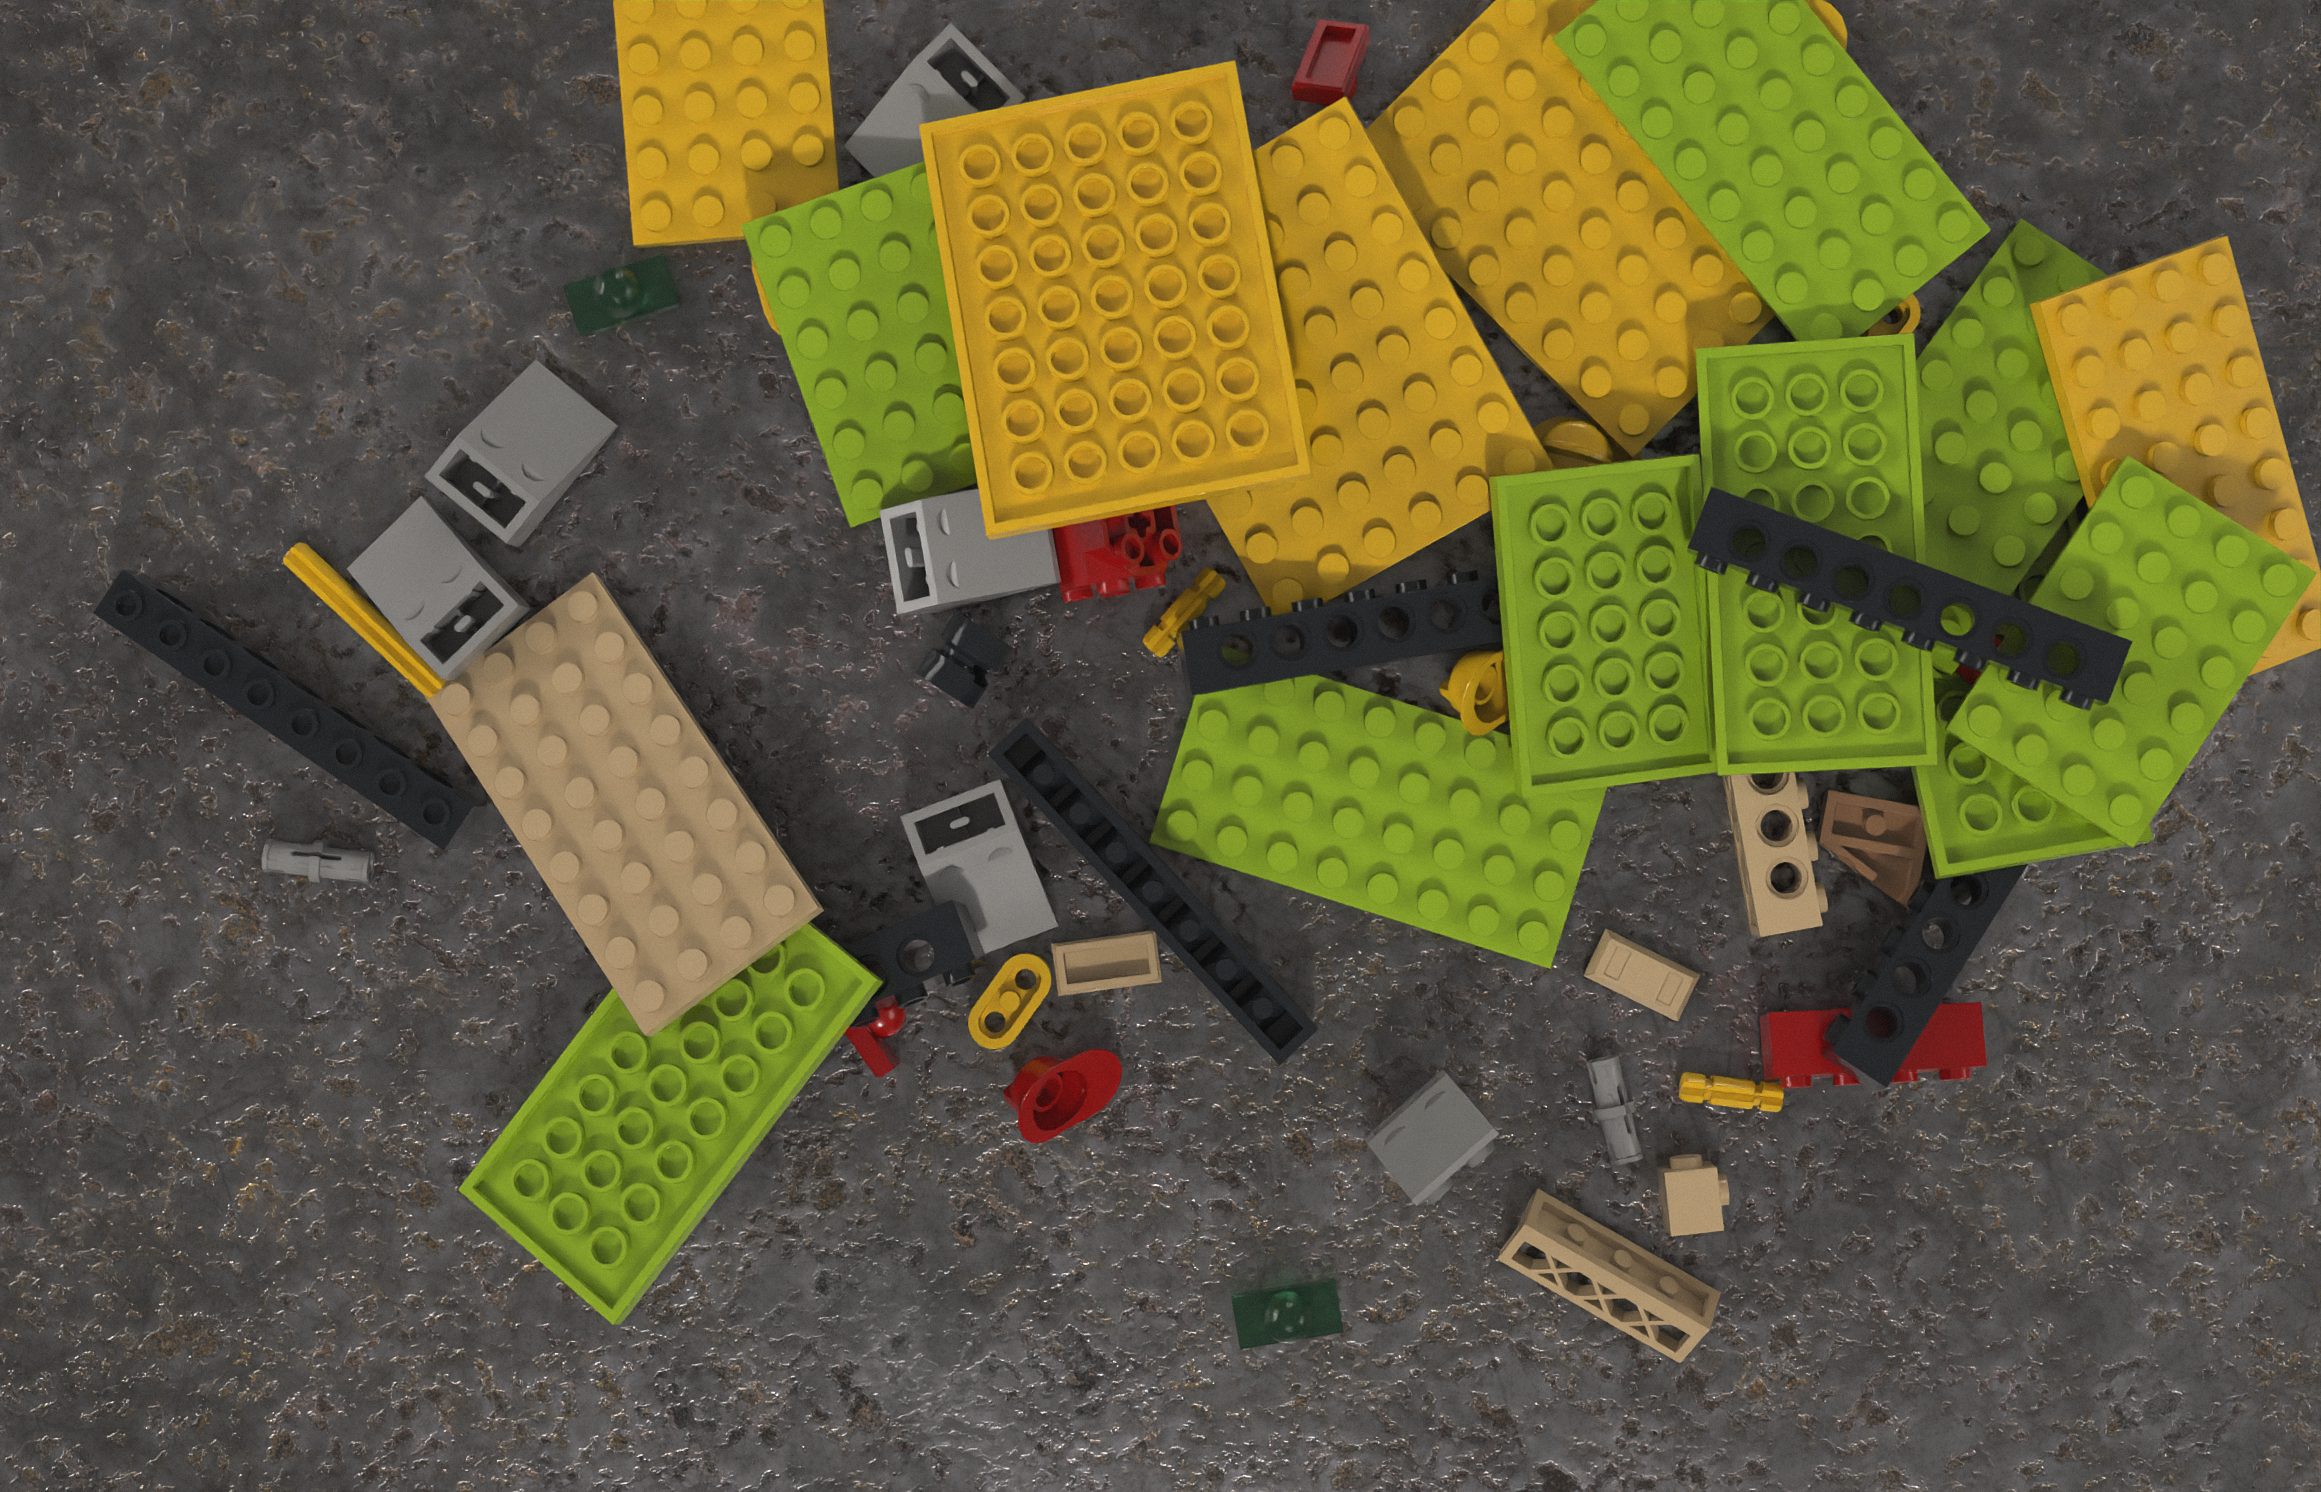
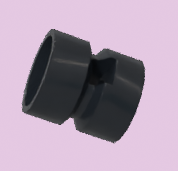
M956 611L941 633L944 645L942 648H932L916 673L964 705L974 709L989 686L985 676L988 672L999 671L1013 647Z

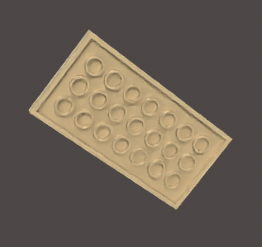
M593 572L485 651L455 681L447 680L444 687L438 689L439 693L434 697L427 698L425 696L644 1035L654 1036L824 911L601 578Z

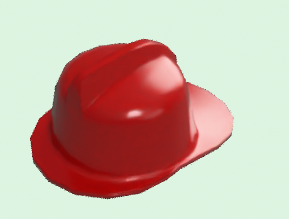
M1099 1048L1080 1052L1066 1060L1051 1055L1037 1056L1029 1060L1020 1069L1013 1083L1008 1085L1003 1091L1005 1100L1014 1108L1015 1113L1018 1115V1128L1022 1137L1031 1143H1044L1100 1111L1112 1099L1119 1087L1122 1077V1066L1114 1053L1107 1049Z

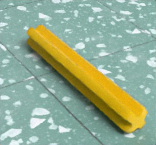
M298 542L290 548L283 557V563L423 695L427 698H432L439 693L438 689H442L447 680H443L416 653L377 609L307 544Z

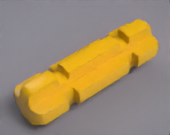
M1204 568L1193 580L1195 585L1191 589L1187 587L1160 617L1162 622L1157 627L1154 624L1143 637V644L1157 657H1164L1176 644L1173 641L1176 638V634L1188 630L1187 621L1199 618L1209 606L1207 604L1209 599L1215 600L1225 588V580L1212 568Z
M1685 1072L1682 1073L1679 1082V1098L1686 1102L1702 1103L1703 1100H1707V1103L1711 1105L1752 1109L1753 1106H1757V1109L1760 1111L1779 1112L1783 1105L1784 1089H1780V1084L1760 1081L1759 1085H1755V1081L1715 1075H1711L1710 1079H1706L1703 1074Z

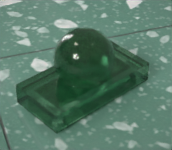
M663 254L623 267H610L599 275L563 286L578 334L581 338L681 306L666 257Z
M1335 1278L1231 1295L1240 1350L1278 1343L1294 1344L1303 1339L1344 1333Z

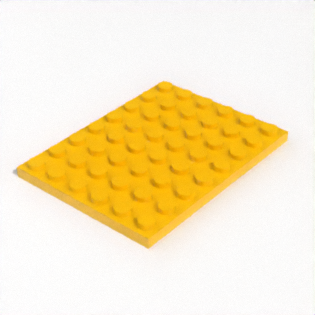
M1495 0L1366 131L1450 281L1630 460L1698 393L1696 349L1746 345L1775 314L1553 42L1554 36L1598 0Z
M1235 60L919 124L985 531L989 540L1313 478Z
M1346 96L1252 151L1313 478L1205 500L1266 607H1271L1272 616L1291 613V603L1322 597L1324 604L1491 511L1489 476L1555 469Z

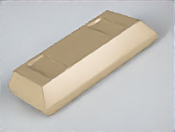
M1605 928L1583 976L1678 1022L1700 974Z
M1153 930L1051 944L1058 996L1162 982L1157 938Z

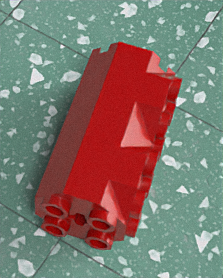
M1175 505L1052 528L1061 578L1059 587L1063 603L1092 599V590L1096 589L1100 599L1127 595L1131 593L1130 583H1135L1136 590L1166 585L1164 572L1169 562L1176 560L1182 551V541Z

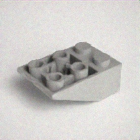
M950 22L913 59L846 142L844 148L876 178L925 161L919 124L1026 103L1027 100Z
M535 360L456 436L424 477L506 544L520 548L616 430L618 425L538 360Z
M979 488L920 499L880 510L897 615L939 613L1061 582L1052 529L989 540L985 531Z
M420 496L347 568L349 573L403 639L443 680L455 681L532 609L423 496Z
M998 779L900 816L935 905L939 906L950 900L965 904L985 954L1059 926L1004 779Z
M1442 1069L1364 1138L1371 1150L1417 1206L1425 1198L1430 1204L1441 1198L1455 1183L1450 1176L1465 1163L1473 1168L1482 1162L1495 1149L1496 1146L1491 1140L1499 1133Z

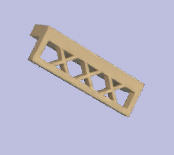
M1537 1189L1529 1199L1520 1225L1501 1248L1497 1260L1678 1363L1685 1359L1710 1330L1721 1292L1540 1189ZM1524 1242H1527L1543 1251L1546 1259H1533L1518 1249ZM1580 1272L1591 1279L1592 1285H1579L1568 1279L1566 1273ZM1625 1298L1636 1304L1639 1311H1625L1614 1305L1612 1299ZM1658 1325H1673L1686 1334L1680 1341H1677L1661 1332Z

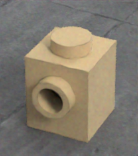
M1701 1154L1671 1156L1670 1165L1657 1166L1663 1229L1670 1236L1724 1231L1722 1206L1729 1205V1188L1725 1173L1718 1174L1717 1167L1710 1161H1702Z

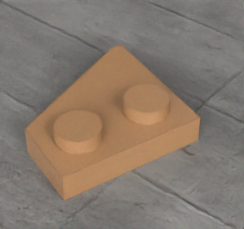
M1832 790L1824 791L1816 842L1902 907H1907L1906 904L1910 896L1920 884L1927 845L1920 806Z

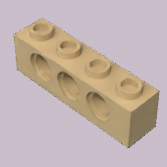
M1795 772L1775 773V779L1772 784L1762 789L1753 782L1751 774L1722 776L1751 935L1764 937L1823 926L1821 913L1828 911V903L1823 883L1821 881L1815 882L1811 861L1818 860V848L1813 830H1805L1802 809L1808 808L1809 801L1804 779L1802 777L1796 778ZM1772 810L1779 812L1785 822L1782 835L1775 840L1767 839L1761 831L1762 818ZM1786 862L1793 869L1794 881L1789 889L1778 892L1771 884V872L1776 865Z

